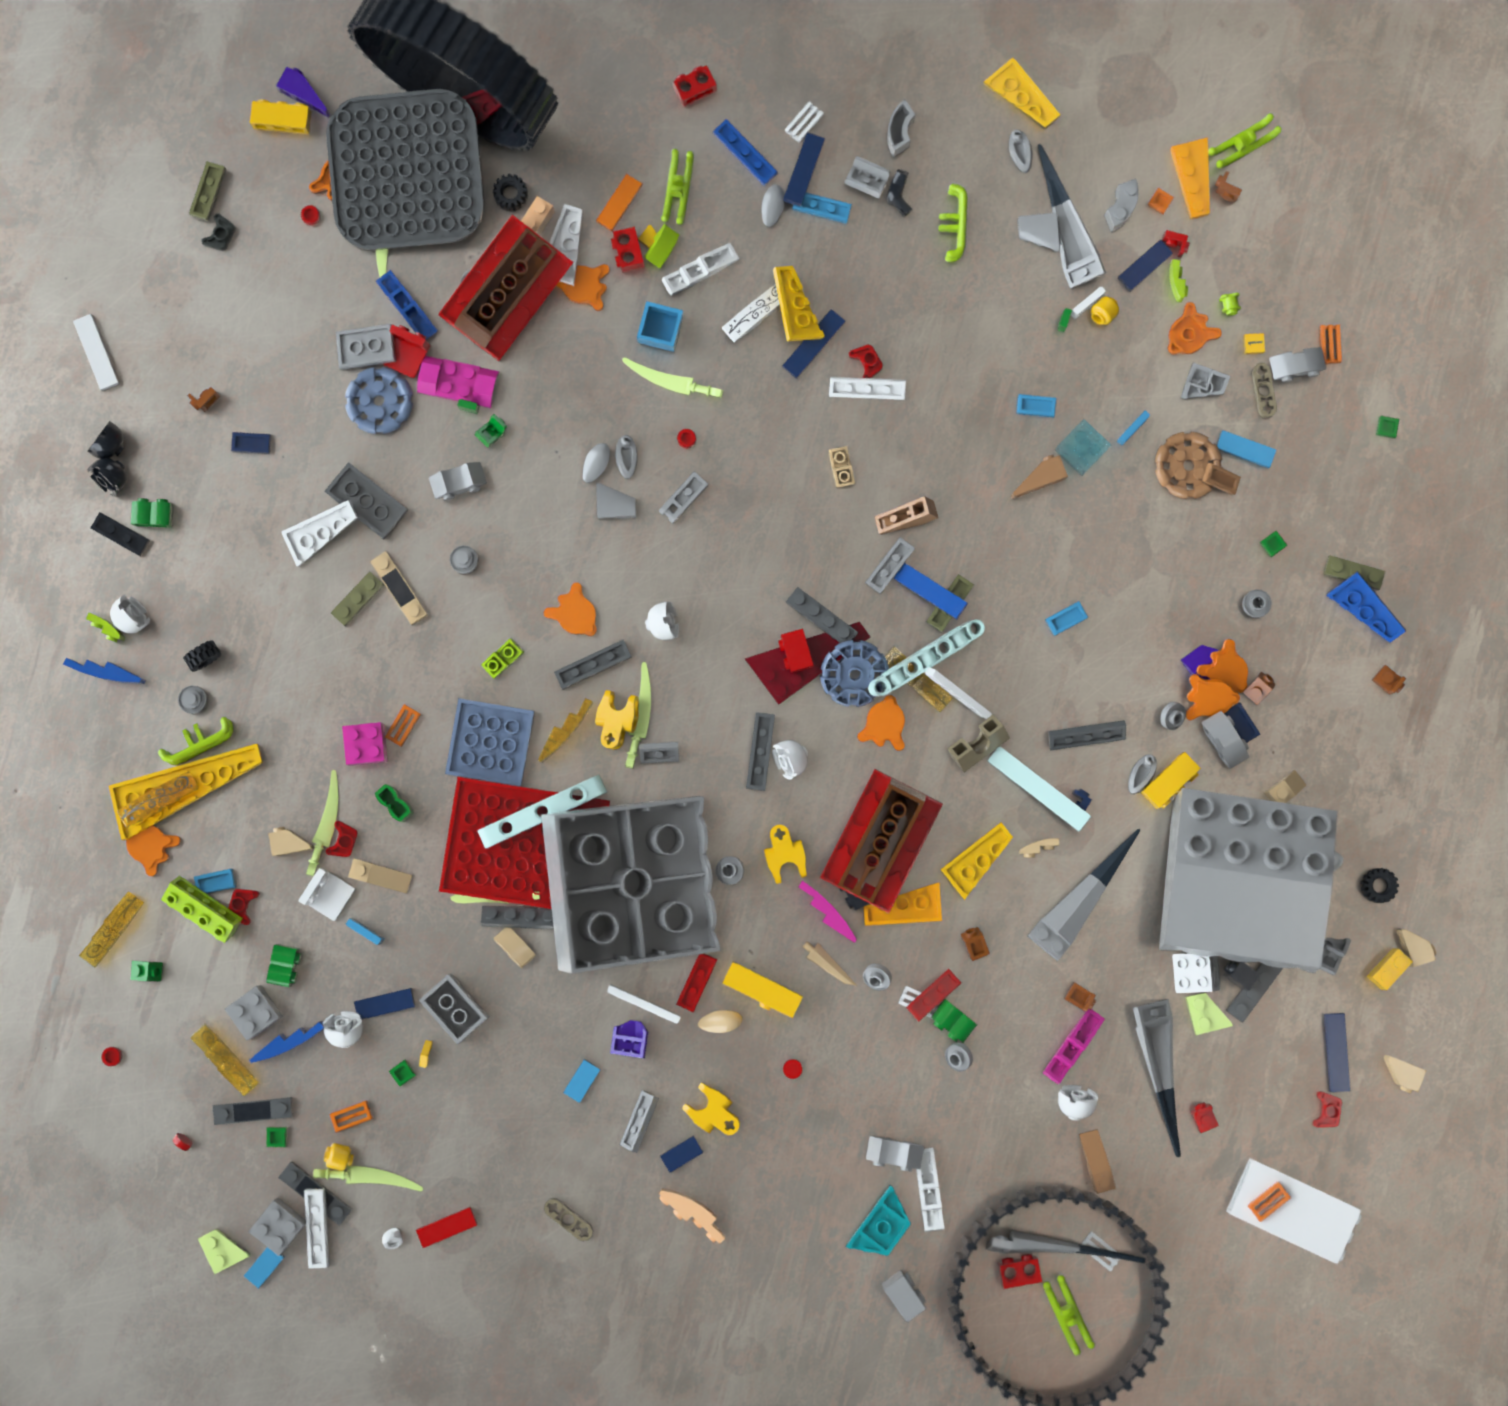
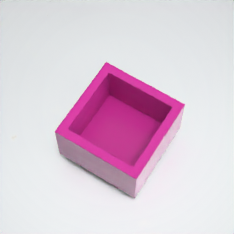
M384 723L342 726L346 765L354 766L388 762Z

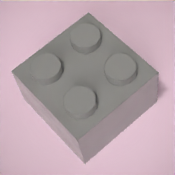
M261 985L255 986L225 1008V1011L246 1041L252 1040L283 1017Z
M276 1198L249 1230V1233L276 1255L280 1256L304 1228L306 1220L281 1199Z
M900 1270L882 1283L884 1291L906 1322H909L926 1310L924 1305L926 1303L925 1297L919 1289L915 1290L913 1288L915 1284L908 1273L903 1274Z

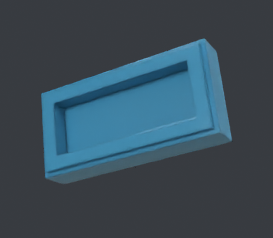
M1018 395L1016 414L1055 417L1056 398Z
M1145 410L1118 438L1117 442L1120 445H1124L1150 417V414Z
M1080 601L1048 617L1045 621L1053 635L1056 636L1084 621L1088 616Z
M233 869L194 876L195 886L206 894L237 888Z
M349 918L346 926L376 945L382 944L385 939L353 918Z
M584 1059L563 1093L580 1103L601 1069Z
M267 1247L244 1277L259 1289L285 1256L282 1254L278 1256Z

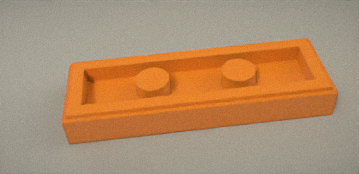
M626 174L596 219V222L613 231L643 186L642 183Z

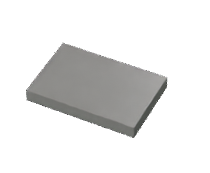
M392 324L336 332L339 369L344 370L396 362L394 336L389 332Z

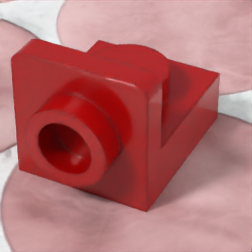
M1166 230L1163 234L1162 242L1166 243L1167 246H1180L1177 257L1181 258L1184 253H1187L1190 242H1187L1188 235Z
M1203 1102L1194 1106L1195 1109L1191 1111V1114L1200 1133L1219 1126L1212 1111V1105Z

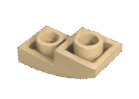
M847 446L828 449L836 487L855 484Z
M1059 838L1033 842L1021 848L1019 854H1024V858H1035V854H1040V846H1043V850H1054V846H1059Z
M505 927L494 937V941L508 953V956L521 969L536 956L511 928Z

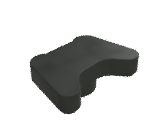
M217 213L214 215L216 227L213 229V234L202 238L201 243L206 247L224 251L236 231V227Z

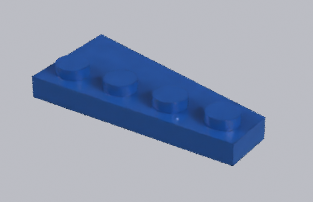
M1358 571L1326 594L1327 597L1336 601L1342 608L1355 615L1357 619L1361 622L1363 621L1390 643L1406 632L1403 625Z

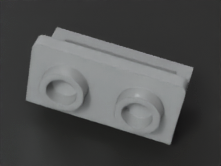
M856 156L845 184L879 198L888 181L890 170Z

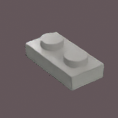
M678 742L640 744L641 764L679 762Z

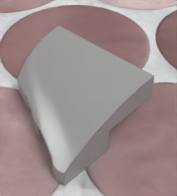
M1056 212L1018 217L1019 239L1027 242L1031 241L1040 247L1045 246L1053 249L1054 252H1059Z
M1193 363L1181 398L1188 399L1224 394L1231 376Z
M596 483L598 519L636 518L635 498L601 483Z
M1326 938L1320 969L1335 975L1342 958L1346 955L1351 939Z

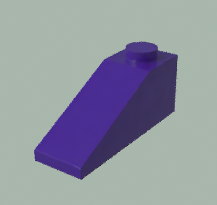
M286 67L276 84L279 92L299 103L306 104L310 109L329 118L330 113L304 77V73L297 68L291 69Z

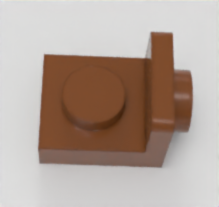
M212 387L205 389L200 394L198 400L190 393L187 395L191 399L189 403L197 411L201 408L204 412L220 397Z
M1384 665L1372 679L1389 695L1395 692L1399 693L1405 686L1403 682L1406 680L1404 676L1400 677L1387 665Z
M978 927L967 929L961 934V938L972 961L990 954L984 936Z

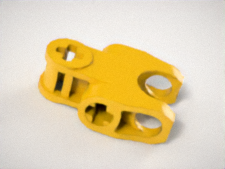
M606 690L598 706L595 723L597 726L603 727L600 740L602 745L606 748L617 750L623 746L626 732L634 733L639 718V697L630 695L626 707L617 711L614 706V692ZM610 737L615 738V741L611 742Z
M784 825L774 826L770 831L773 847L764 849L768 868L776 884L782 883L780 869L787 862L796 864L801 878L806 877V856L802 841L792 842L787 827ZM779 828L785 832L781 840L774 836Z
M701 1082L698 1088L708 1098L707 1107L702 1110H696L692 1106L685 1104L682 1109L691 1117L696 1125L709 1134L714 1127L726 1135L735 1134L740 1127V1121L737 1116L728 1110L733 1101L719 1090L713 1089ZM727 1120L728 1122H730L731 1120H733V1126L735 1128L727 1129V1124L725 1123V1121Z

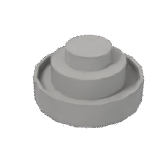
M458 546L450 554V564L458 573H471L478 565L477 553L469 546Z
M1258 589L1247 593L1242 603L1246 614L1253 618L1265 616L1270 611L1272 605L1271 598L1267 592Z
M187 686L179 693V706L186 713H200L207 705V694L198 686Z
M1178 702L1168 703L1161 713L1162 726L1169 730L1178 729L1186 717L1185 707Z
M724 857L716 866L717 878L727 885H734L740 882L745 873L743 863L736 857Z
M870 964L863 973V979L870 988L880 991L888 988L892 981V975L885 966Z
M957 1042L946 1049L945 1059L952 1069L962 1072L972 1065L973 1055L966 1045Z

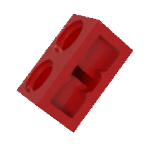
M707 65L703 67L698 66L687 75L681 74L673 81L674 89L683 107L717 91V84ZM700 78H706L707 82L700 83L698 82V80ZM686 85L691 88L688 91H683L681 89L683 86Z
M635 226L613 231L614 238L610 239L613 250L617 249L618 256H615L617 268L621 267L622 273L644 268ZM622 238L630 240L627 244L620 243ZM626 256H633L634 260L632 262H625L624 258Z
M1032 1254L1021 1255V1259L1015 1260L1013 1257L1003 1258L1002 1262L998 1263L1003 1289L1042 1282L1038 1258ZM1027 1264L1034 1265L1032 1273L1024 1272ZM1007 1268H1014L1015 1273L1013 1276H1005Z

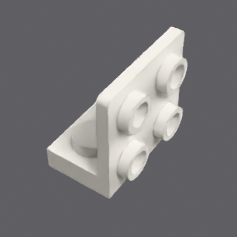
M319 868L298 901L304 905H309L335 921L355 891V888L324 868Z
M1189 953L1173 955L1176 993L1221 990L1218 956H1198Z

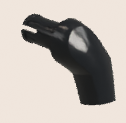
M897 169L888 190L887 202L891 206L894 205L902 216L905 217L913 210L902 198L909 173Z

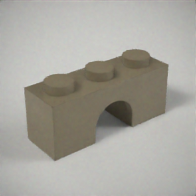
M994 715L978 725L980 734L974 741L966 742L962 737L947 749L954 762L963 772H966L1010 739L1004 725Z

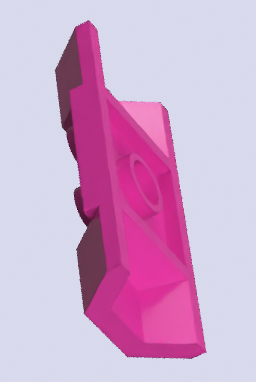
M426 356L420 367L417 393L454 401L464 399L477 403L478 406L491 408L499 371Z

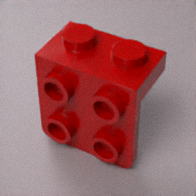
M392 324L389 332L394 336L396 362L383 365L410 378H415L431 345L427 342L424 335L418 332L415 334L410 333V330L405 326L399 325L397 327Z

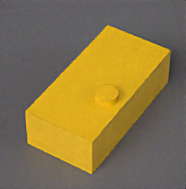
M734 961L722 982L761 1002L759 1006L769 1011L773 1008L793 1018L803 998L802 995Z

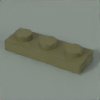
M209 161L206 162L189 211L190 216L206 221L209 220L226 171L225 166Z
M1329 555L1323 574L1346 580L1358 571L1372 589L1380 590L1385 571Z
M369 571L332 610L331 614L346 627L384 584Z
M958 574L948 591L964 600L974 584ZM936 607L926 622L940 632H943L952 616Z

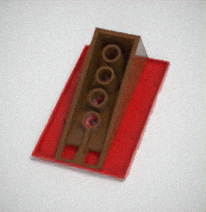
M512 214L438 313V316L499 362L568 271L573 261Z
M874 769L820 878L890 913L943 803ZM887 822H893L894 825L890 826Z

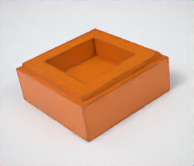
M1158 188L1149 201L1148 206L1164 214L1174 197Z

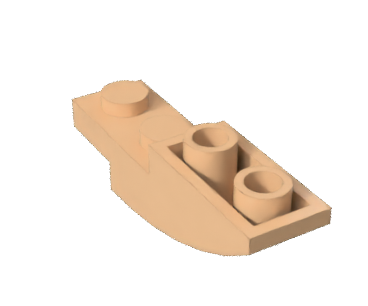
M662 1188L659 1191L661 1195L659 1199L666 1206L670 1204L673 1207V1213L678 1219L687 1221L692 1216L694 1224L700 1229L703 1227L708 1232L706 1234L713 1243L717 1241L720 1244L725 1239V1235L713 1224L717 1216L701 1202L674 1190Z

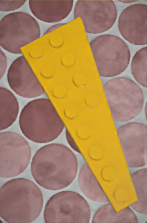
M253 744L109 785L121 840H128L262 764L263 759L259 744ZM186 776L188 778L189 783L186 788L184 787L187 784V780L185 778L178 779L179 777ZM175 781H176V786H180V785H181V782H182V786L179 787V788L175 787V785H174ZM161 788L164 789V790L166 791V793H165L164 795H167V796L159 797V796H161V795L164 793V791H163V790H159V791L156 792V790L161 789ZM153 801H155V802H156V805H155L153 808H150V807L148 806L149 802H150V806H153L154 803H153V804H151V803H152ZM139 804L141 805L138 807L145 808V810H143L142 808L137 809L130 813L128 816H126L124 819H122L123 815L125 814V809L127 810V815L134 807H136Z

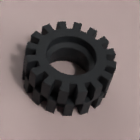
M508 174L506 177L502 175V179L498 178L496 180L497 183L493 185L494 198L502 209L506 208L507 211H510V209L516 211V208H522V204L525 205L526 199H528L526 184L521 177L518 178L515 174L514 176ZM508 186H514L518 190L516 197L513 199H507L503 195L504 189Z
M210 640L190 650L183 659L189 669L195 672L203 667H207L208 664H212L222 653L215 642Z
M1375 868L1369 870L1362 877L1364 880L1361 881V884H1363L1361 891H1364L1363 895L1374 903L1389 902L1396 897L1394 896L1395 894H1398V878L1394 877L1395 874L1388 869ZM1377 878H1382L1386 881L1387 888L1383 893H1377L1373 888V882Z

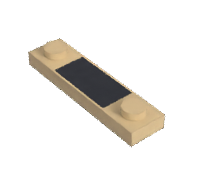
M386 551L370 561L411 625L428 616Z

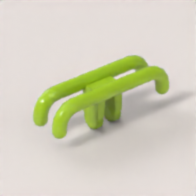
M1272 113L1267 114L1265 118L1215 148L1211 147L1208 150L1210 156H1215L1233 145L1238 150L1224 160H1218L1216 167L1222 169L1278 136L1282 131L1280 126H1276L1271 132L1256 140L1255 132L1268 125L1274 119V115Z
M673 149L661 220L664 223L669 221L673 197L680 198L676 222L678 225H682L686 214L694 153L688 151L686 154L683 177L676 175L679 151Z
M951 184L948 190L950 196H956L959 200L958 214H939L940 220L958 222L955 225L938 226V230L941 232L957 233V249L947 251L945 257L947 262L959 260L966 246L968 197L964 187L959 184Z
M222 717L220 719L222 724L221 730L205 738L200 726L196 723L193 725L199 742L195 743L190 732L184 729L182 732L189 745L188 748L174 755H170L164 749H159L158 754L163 761L171 765L182 764L227 741L233 734V723L230 719Z
M1059 1275L1057 1281L1067 1305L1060 1307L1049 1282H1044L1043 1288L1073 1354L1078 1356L1081 1350L1071 1332V1326L1077 1324L1089 1349H1093L1095 1343L1090 1336L1065 1277Z

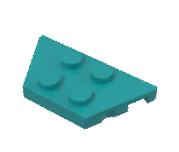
M891 1185L845 1245L848 1249H857L888 1256L907 1231L911 1223Z

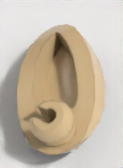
M719 1010L702 1017L698 1021V1027L713 1033L730 1032L741 1025L742 1016L734 1011Z

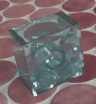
M1083 419L1056 447L1055 451L1083 476L1111 447V444Z

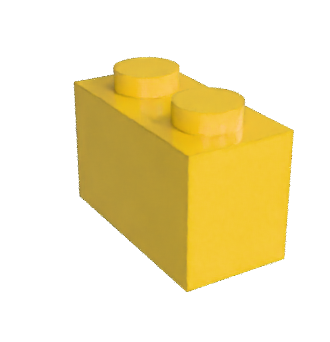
M1392 948L1367 977L1381 990H1388L1413 961L1400 949Z

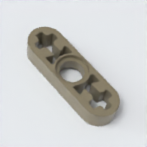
M1258 363L1252 369L1258 413L1263 418H1270L1277 411L1271 370L1266 363ZM1259 368L1266 372L1263 374V382L1260 383L1258 381L1261 380V374H1257ZM1260 386H1267L1269 394L1266 396L1262 395L1259 392ZM1268 398L1271 399L1267 401L1268 407L1272 408L1269 414L1267 413V411H1263V408L1266 406V402H1261V400H1266Z
M551 1198L545 1203L544 1211L546 1215L580 1241H587L591 1238L593 1234L592 1226L556 1198ZM549 1203L552 1205L556 1203V1208L560 1212L562 1208L566 1210L561 1214L560 1219L556 1217L559 1215V1213H557L556 1211H549ZM566 1214L574 1217L572 1225H566L563 1222V1217ZM578 1220L581 1222L578 1225L580 1228H588V1236H580L581 1231L578 1228L575 1231L572 1230Z

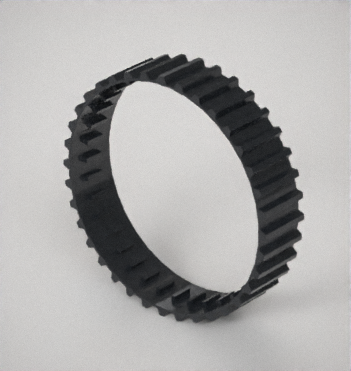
M363 0L347 26L349 28L347 33L351 35L350 39L356 43L355 47L363 52V56L369 59L375 68L381 70L386 78L395 82L400 89L406 92L445 89L458 94L460 97L482 89L489 93L502 107L478 126V135L488 142L497 143L501 147L507 146L511 150L516 148L519 151L533 149L559 104L556 101L558 97L553 94L554 89L547 85V79L540 76L539 70L531 66L524 56L514 51L510 44H506L499 39L497 34L484 28L480 22L472 20L464 12L457 11L445 1Z
M1054 1185L1051 1191H1044L1038 1186L1035 1187L1032 1194L1026 1195L1022 1190L1018 1191L1017 1198L1010 1202L1006 1198L1001 1199V1207L995 1211L990 1208L985 1210L987 1217L982 1222H973L972 1225L975 1230L971 1236H963L961 1240L965 1246L962 1252H955L954 1258L957 1266L956 1269L949 1272L953 1287L947 1289V1294L954 1305L948 1309L953 1322H956L953 1330L958 1341H962L960 1346L965 1357L971 1358L970 1362L977 1374L983 1373V1377L990 1388L998 1386L1004 1398L1008 1399L1014 1396L1020 1406H1027L1028 1403L1035 1406H1100V1401L1106 1398L1114 1402L1117 1400V1392L1122 1389L1130 1391L1132 1389L1131 1381L1136 1376L1143 1378L1146 1375L1143 1368L1147 1362L1154 1363L1157 1358L1153 1352L1156 1346H1163L1164 1340L1160 1336L1162 1328L1169 1327V1321L1164 1317L1165 1310L1171 1308V1302L1165 1298L1164 1291L1169 1289V1283L1160 1274L1165 1270L1163 1263L1154 1257L1158 1252L1156 1247L1148 1240H1145L1147 1234L1138 1225H1133L1134 1220L1124 1211L1119 1212V1208L1108 1200L1102 1204V1199L1092 1192L1084 1196L1078 1188L1074 1187L1069 1192H1065L1059 1185ZM1056 1199L1059 1203H1062V1199L1073 1200L1072 1202L1079 1205V1201L1089 1203L1091 1209L1095 1210L1096 1206L1105 1209L1104 1214L1109 1218L1112 1214L1120 1218L1117 1223L1122 1228L1125 1225L1132 1231L1129 1234L1134 1241L1136 1239L1139 1240L1142 1246L1139 1250L1143 1255L1146 1254L1149 1263L1146 1266L1150 1271L1152 1270L1153 1280L1150 1281L1154 1287V1297H1152L1154 1310L1153 1314L1150 1315L1152 1321L1149 1330H1146V1338L1143 1344L1139 1346V1351L1135 1357L1129 1360V1364L1121 1372L1118 1371L1111 1380L1104 1381L1102 1385L1094 1389L1089 1388L1085 1392L1079 1394L1070 1393V1395L1058 1396V1394L1044 1396L1041 1392H1037V1394L1029 1393L1023 1387L1018 1389L1011 1386L1010 1381L1007 1379L1003 1381L996 1377L998 1374L994 1369L990 1371L984 1366L986 1363L982 1356L977 1358L973 1353V1350L976 1349L974 1343L968 1344L965 1334L969 1332L966 1326L962 1327L961 1317H965L962 1309L959 1310V1300H963L960 1286L961 1282H965L963 1272L965 1266H969L968 1258L972 1251H976L978 1248L976 1244L981 1237H986L987 1230L995 1223L998 1225L1000 1223L998 1220L1007 1214H1014V1210L1022 1206L1028 1208V1204L1038 1201L1044 1204L1045 1200Z

